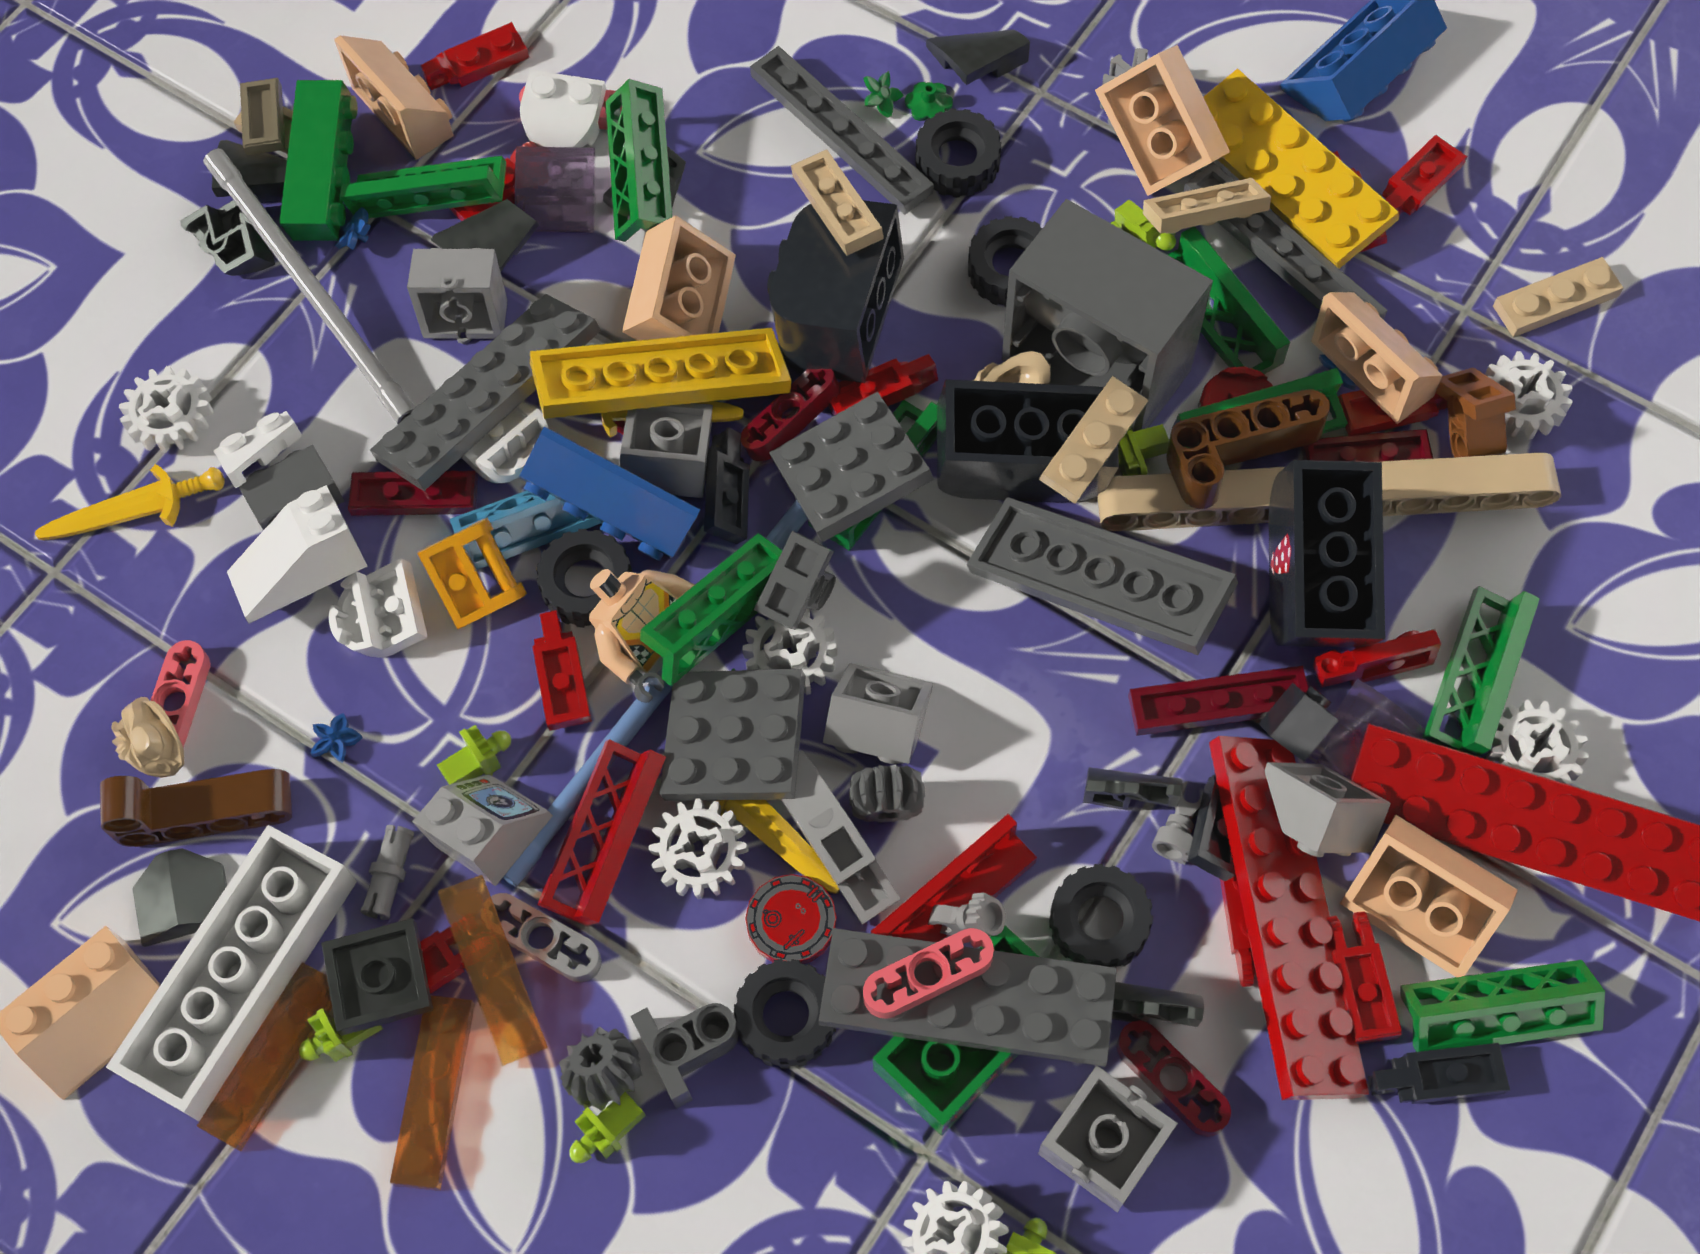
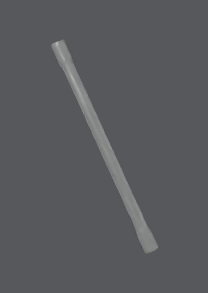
M214 149L210 151L203 160L207 169L219 185L229 193L377 392L378 398L396 423L399 424L415 408L414 404L399 384L392 380L244 182L242 174L224 150Z

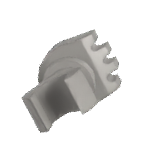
M1187 782L1182 784L1181 797L1175 807V814L1169 815L1166 826L1158 829L1152 843V848L1160 856L1184 865L1186 861L1188 862L1193 839L1191 836L1194 828L1192 819L1199 813L1203 795L1202 792L1200 800L1196 803L1187 802L1183 797Z
M975 893L972 895V900L969 901V904L960 907L934 905L928 925L941 924L940 933L946 935H953L964 929L975 928L985 932L988 936H995L1004 929L1006 913L998 899L986 893Z

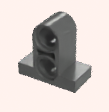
M792 531L754 610L790 629L796 630L806 609L820 610L832 593L836 577L825 571L834 551Z
M712 1003L705 1005L659 1030L647 1007L631 1015V1019L676 1109L693 1100L682 1077L727 1054L738 1042L739 1034L734 1014L728 1007L722 1004ZM722 1020L729 1025L728 1031L721 1038L710 1039L704 1035L706 1026L712 1021ZM681 1042L687 1046L684 1056L679 1060L667 1061L662 1058L665 1047L670 1043Z

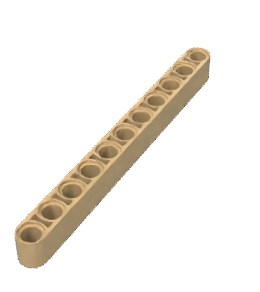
M1548 453L1382 461L1383 516L1538 508L1551 505L1561 498L1554 458ZM1285 467L1225 470L1218 501L1207 509H1196L1187 505L1182 499L1171 473L1116 476L1112 478L1107 489L1097 495L1100 524L1103 529L1108 531H1131L1268 523L1272 486L1277 474Z

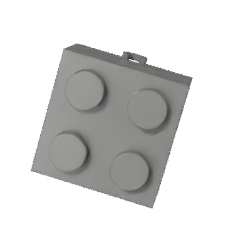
M413 249L407 289L423 338H455L458 343L467 344L472 339H495L501 334L505 326L508 300L495 249ZM462 332H466V338H460Z
M1096 1065L1042 1142L1038 1155L1118 1213L1178 1123L1147 1102V1095L1141 1089L1134 1085H1131L1129 1088ZM1132 1092H1134V1093H1136L1137 1095H1139L1140 1098H1138L1137 1096H1135Z

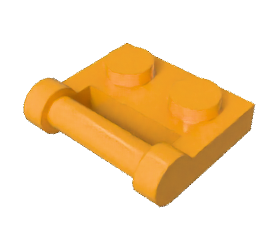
M484 518L417 553L457 630L517 601L527 594L522 582H516L491 534L494 528L488 518ZM473 540L477 542L502 590L493 596H490L464 547L465 544Z

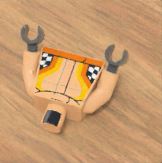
M604 569L596 574L590 583V588L601 598L589 617L590 622L596 629L594 636L599 658L602 664L626 684L632 682L635 685L634 693L636 698L641 702L648 703L653 697L649 692L645 691L643 683H650L656 690L661 692L664 688V680L657 673L649 672L661 656L640 641L641 629L692 588L694 584L674 574L654 570H644L640 574L624 572L617 578L609 569Z

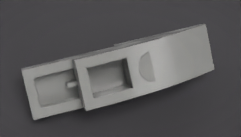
M799 751L795 799H781V801L863 925L900 901L901 898L804 751Z

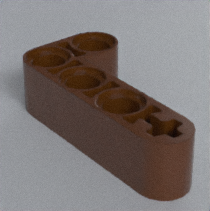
M1311 389L1301 390L1185 419L1176 423L1171 430L1166 461L1184 502L1196 509H1207L1213 506L1218 501L1225 472L1224 466L1317 442L1322 436L1329 413V400L1319 391Z
M265 769L149 788L141 779L133 776L106 778L100 783L101 828L122 846L141 847L285 823L292 818L290 774L281 769Z

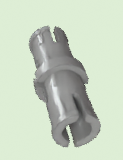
M394 825L386 826L377 862H372L369 869L372 878L364 904L360 910L362 914L377 919L379 914L381 920H388L390 918V911L398 884L404 882L406 871L403 867L411 840L414 837V832L410 829L398 826L397 831H395Z

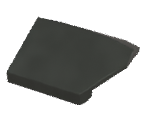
M183 848L168 850L156 855L132 888L141 945L147 947L196 933L227 887L224 866L217 861Z

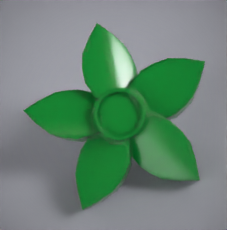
M889 71L882 74L878 81L870 76L864 77L866 87L872 92L866 96L865 106H877L878 111L883 116L891 117L894 110L893 102L901 99L904 95L897 88H889L891 82Z

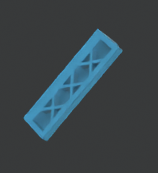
M527 491L450 519L455 534L484 518H488L494 528L491 534L504 559L550 543L555 538H561L564 533L569 531L573 533L577 532L578 529H587L603 523L590 515H587L585 521L580 520L562 510L565 502L549 495L545 501ZM475 540L464 545L476 570L489 566Z

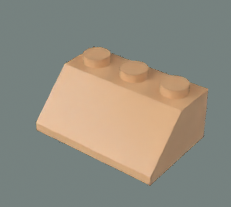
M341 35L334 39L352 89L415 160L454 136L449 122L452 119V114L448 106L441 98L435 100L430 95V89L420 75L413 76L409 72L406 61L398 51L392 53L382 41Z
M1178 45L1154 55L1095 89L1147 196L1230 152Z
M676 215L647 230L622 332L637 341L719 333L736 254Z
M1329 292L1323 297L1311 342L1397 424L1434 397L1442 374L1438 371L1432 360L1421 356L1409 344L1402 332L1389 326L1379 316L1378 311L1372 304L1364 302L1354 292Z
M1395 815L1340 904L1354 913L1365 911L1371 924L1455 977H1462L1468 972L1510 911L1518 889Z
M105 926L0 1011V1034L15 1054L59 1098L65 1100L110 1062L161 984L125 940Z

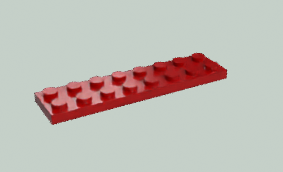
M1368 723L1350 780L1391 803L1383 823L1390 824L1395 815L1437 840L1700 922L1699 824Z
M1218 736L1209 742L1281 1098L1282 1100L1355 1099L1368 1095L1369 1090L1359 1045L1354 1043L1352 1035L1353 1022L1351 1016L1346 1011L1340 987L1343 980L1342 973L1335 965L1332 954L1334 950L1332 942L1333 933L1326 918L1330 917L1317 856L1301 851L1297 847L1298 841L1282 832L1264 771L1267 762L1296 763L1295 756L1274 739Z

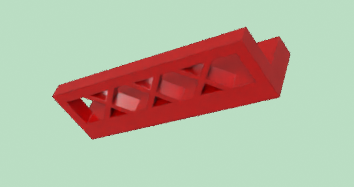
M610 739L605 741L537 905L584 926L599 923L666 756L651 749L640 754ZM612 754L633 763L627 781L613 785L607 769ZM601 781H603L605 789L597 792ZM624 787L620 798H618L616 790ZM608 794L614 813L609 822L597 826L590 807L594 798ZM586 821L589 830L580 833ZM607 828L602 840L599 830ZM591 834L597 849L596 857L592 863L579 867L573 848L577 839ZM567 862H569L572 871L563 874ZM590 869L585 881L582 872ZM573 875L580 890L575 908L553 899L559 882Z
M1009 814L1004 816L873 928L871 933L936 943L951 936L940 933L941 924L928 925L934 905L960 907L969 904V901L972 900V895L975 893H986L996 898L1036 863V855L1016 836L1017 822Z

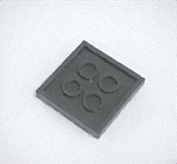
M878 392L769 452L822 542L934 480L929 467Z
M803 670L688 672L672 686L664 753L666 759L663 764L660 795L664 801H694L696 798L701 800L795 799L806 679Z

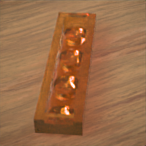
M483 875L439 890L438 897L502 1067L546 1050L548 1048Z
M303 962L300 964L197 1124L198 1128L238 1151H242L299 1061L301 1043L308 1037L310 1039L313 1038L316 1033L307 1019L317 1014L316 1011L324 1008L328 1013L332 1008L327 975Z
M431 995L433 1011L423 1013L390 1184L398 1187L441 1191L475 1003L470 999Z

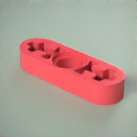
M191 640L180 641L168 650L150 700L155 701L164 710L165 699L170 694L175 692L185 693V703L181 708L175 711L164 710L172 722L183 748L211 665L210 658L203 648ZM193 655L197 660L196 663L188 664L184 670L180 662L188 661L190 656ZM183 677H185L189 684H186L182 681Z
M964 929L874 972L867 978L863 987L864 1004L867 1010L878 1018H892L982 975L989 969L993 960L994 947L992 940L985 932L979 929ZM970 942L973 948L982 946L983 950L980 952L979 962L973 963L970 957L964 958L955 963V969L958 973L951 975L950 964L942 954L943 952L949 951L950 960H953L963 954L964 943ZM932 961L938 964L943 972L941 980L931 986L919 983L915 978L914 971L920 963ZM904 971L906 972L908 985L915 994L908 996L907 988L904 987L893 994L894 1003L886 1005L882 999L873 1000L877 995V985L884 983L887 989L901 985L902 978L899 974Z

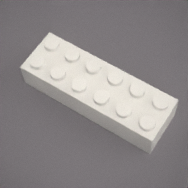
M267 825L106 1068L202 1123L357 882L341 863Z

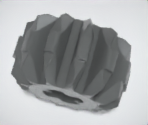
M894 764L891 766L879 765L876 768H865L852 775L849 801L854 817L865 822L894 823L898 820H909L911 817H916L922 813L925 786L922 782L921 772L909 766L898 767Z
M599 1026L593 1036L590 1037L581 1033V1042L578 1045L567 1046L568 1057L559 1062L562 1072L560 1079L563 1082L564 1089L570 1096L572 1095L577 1104L582 1105L585 1109L593 1105L600 1111H603L609 1101L620 1105V1096L624 1092H635L633 1080L643 1075L640 1069L639 1061L641 1059L638 1056L637 1048L633 1042H629L625 1035L616 1028L608 1032Z

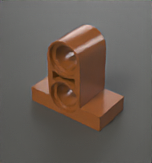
M1474 367L1442 376L1436 394L1447 401L1450 444L1453 456L1505 455L1507 451L1505 413L1516 410L1515 394Z

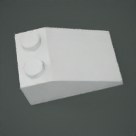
M327 485L317 490L307 491L298 499L288 503L231 566L227 574L244 616L250 624L367 567V564Z

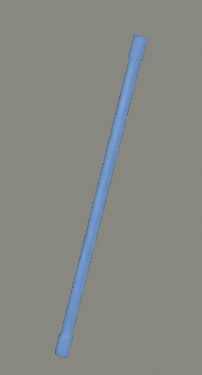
M797 500L766 537L767 540L781 550L784 549L791 532H798L808 519ZM661 667V669L657 672V674L660 675L661 677H662V667ZM664 681V688L661 692L656 690L650 683L645 687V691L649 692L653 699L648 703L641 702L638 699L633 702L547 809L553 815L552 818L508 870L503 879L515 887L520 884L540 859L546 846L579 806L605 741L610 739L626 747L672 690V686ZM612 754L607 769H609L618 756Z

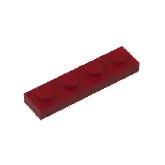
M1303 665L1130 689L1128 698L1136 736L1263 719L1292 683L1304 692L1308 690Z

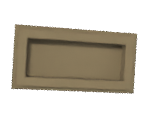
M272 78L240 83L242 140L245 153L247 155L285 150L282 85L279 79Z

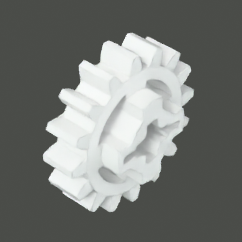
M1521 351L1516 352L1512 361L1507 356L1502 355L1497 364H1490L1485 372L1486 376L1515 394L1516 410L1505 413L1506 426L1511 428L1510 434L1514 438L1520 430L1525 431L1528 439H1533L1538 429L1545 436L1548 435L1554 425L1560 426L1573 401L1568 398L1573 389L1572 385L1561 384L1566 376L1565 371L1554 373L1551 370L1554 361L1549 360L1545 364L1539 363L1538 353H1534L1530 360H1525Z
M170 366L165 367L162 375H157L154 369L149 370L150 379L146 381L139 377L134 379L138 386L136 390L125 389L123 393L129 402L119 404V409L124 414L120 421L135 443L141 442L146 450L151 451L157 444L162 453H167L170 444L173 443L182 450L184 449V439L190 438L196 442L199 439L195 432L197 428L208 429L209 427L204 416L213 415L214 411L209 404L212 397L197 375L191 377L185 368H182L177 375H175Z
M807 608L796 630L790 629L772 619L765 620L760 616L755 618L758 631L747 629L746 639L750 644L743 645L744 658L749 659L745 662L747 670L802 669L806 676L804 690L806 695L811 694V682L814 681L821 686L826 683L823 671L834 672L835 662L832 657L837 656V643L832 642L834 640L833 628H824L825 620L822 614L812 620L810 618V609ZM773 634L771 642L764 644L766 640ZM786 648H791L794 653L790 654ZM814 657H817L814 663L808 668L807 664L809 660Z
M1525 700L1519 710L1513 705L1508 706L1505 710L1503 717L1501 716L1492 743L1494 748L1490 750L1486 757L1487 760L1498 761L1500 764L1570 785L1572 783L1571 780L1576 781L1584 771L1580 765L1585 763L1589 758V754L1579 749L1583 747L1588 739L1587 736L1575 735L1574 730L1580 723L1578 720L1567 723L1563 719L1566 713V709L1563 707L1557 710L1556 713H1552L1549 711L1548 701L1544 700L1538 709H1534L1531 701ZM1542 739L1543 743L1539 747L1541 750L1538 751L1534 758L1531 757V753L1534 750L1533 746Z
M700 798L695 799L693 809L688 810L682 802L677 803L679 814L673 817L671 814L664 812L662 816L667 823L664 829L653 827L652 829L653 834L660 839V842L649 845V851L653 855L660 856V858L651 865L655 872L666 871L661 879L666 887L677 881L676 892L680 896H684L689 888H693L695 897L702 899L704 888L709 887L716 896L720 895L719 883L724 880L733 886L736 882L731 871L733 869L744 870L746 867L744 862L738 858V854L749 852V847L746 843L737 841L746 832L742 825L731 827L736 819L731 810L722 816L720 815L721 806L719 802L714 801L708 810L704 808ZM697 821L712 822L720 828L715 827L708 830L699 826ZM681 829L682 832L677 844L671 846L675 834ZM699 840L705 845L703 847L705 854L701 857H697L693 853L695 850L693 843ZM728 850L724 862L717 869L716 864L720 854ZM689 867L699 871L701 877H690L676 869L680 868L683 870Z
M949 1181L944 1182L943 1194H938L931 1188L926 1190L929 1202L925 1206L914 1202L912 1206L918 1213L916 1220L909 1219L904 1222V1225L912 1230L913 1233L911 1237L902 1240V1246L914 1252L913 1254H1005L1007 1252V1248L998 1242L999 1236L1009 1232L1006 1225L996 1221L1004 1213L1002 1208L993 1202L991 1203L992 1196L980 1188L976 1191L974 1186L965 1181L961 1183L959 1189ZM958 1206H967L973 1209L969 1211L966 1208H963L959 1212H955L953 1208Z

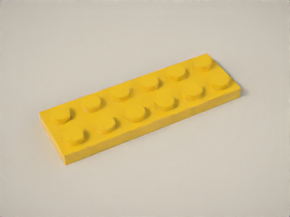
M1238 68L1203 96L1230 150L1228 154L1217 160L1239 180L1253 178L1271 196L1270 209L1337 268L1340 269L1399 220V212Z
M772 328L530 351V365L544 419L790 393L791 378Z

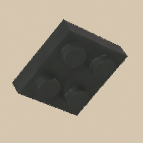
M413 918L321 943L336 1031L341 1036L433 1011L417 923Z

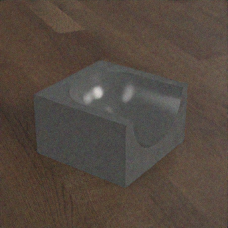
M1065 199L1009 270L1002 361L1005 362L1011 357L1024 352L1034 351L1041 353L1050 365L1049 384L1105 387L1113 376L1148 399L1144 409L1129 430L1132 429L1135 432L1149 428L1191 371L1213 280L1070 200Z

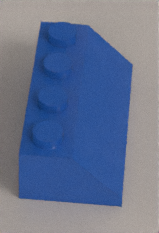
M1370 0L1279 85L1283 92L1324 121H1352L1363 114L1364 107L1372 99L1379 97L1388 90V84L1393 79L1408 71L1412 67L1411 62L1421 53L1431 49L1436 44L1435 40L1447 29V26L1435 0Z
M545 426L519 475L520 479L526 481L523 489L545 501L549 495L565 502L562 510L583 521H585L587 515L603 522L600 527L601 531L620 541H623L625 535H628L641 542L638 547L639 551L658 561L661 560L663 555L669 558L675 555L700 512V509Z

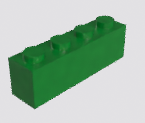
M297 80L279 223L293 241H338L340 226L345 224L346 211L343 201L340 199L342 184L350 183L347 160L348 155H351L354 149L351 125L352 119L357 117L358 106L356 97L351 95L343 80Z

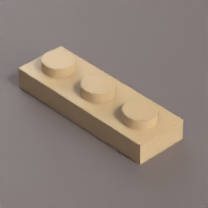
M827 149L791 165L793 178L846 256L883 239L882 227Z
M1253 178L1144 200L1143 215L1160 234L1176 233L1184 228L1198 225L1209 226L1217 221L1236 217L1247 218L1255 213L1269 211L1271 196Z
M1601 257L1496 298L1493 307L1512 337H1516L1617 298L1624 287L1605 259Z
M1112 376L1046 467L1039 480L1076 504L1144 409L1148 399Z

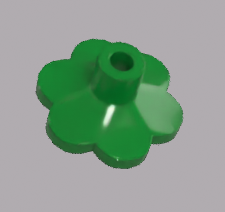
M919 82L914 85L913 92L906 95L905 106L911 109L912 117L915 120L924 121L928 118H933L936 113L951 109L953 98L946 93V87L941 83Z

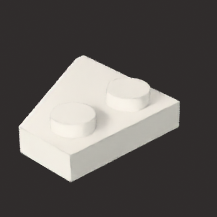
M287 411L281 414L272 413L260 419L257 427L244 434L235 433L221 441L220 447L213 450L233 486L237 488L246 482L242 471L256 461L261 466H266L281 451L290 447L301 438L302 434Z

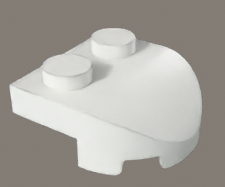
M537 70L529 71L520 104V117L526 136L538 146L541 154L552 158H570L574 156V151L584 147L586 144L591 146L596 141L600 132L598 120L607 90L605 81Z
M523 401L461 458L489 482L506 483L519 477L544 426L548 428L546 419L543 418V414L538 408L533 410Z
M402 558L367 576L358 571L347 576L341 583L344 591L337 605H330L329 624L335 639L351 650L366 656L388 657L428 637L410 562Z

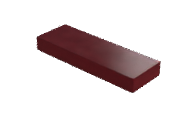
M1427 429L1320 438L1313 444L1301 447L1303 460L1382 462L1434 459Z
M446 471L423 491L395 472H352L348 510L351 516L465 514L476 509L478 476L476 471Z

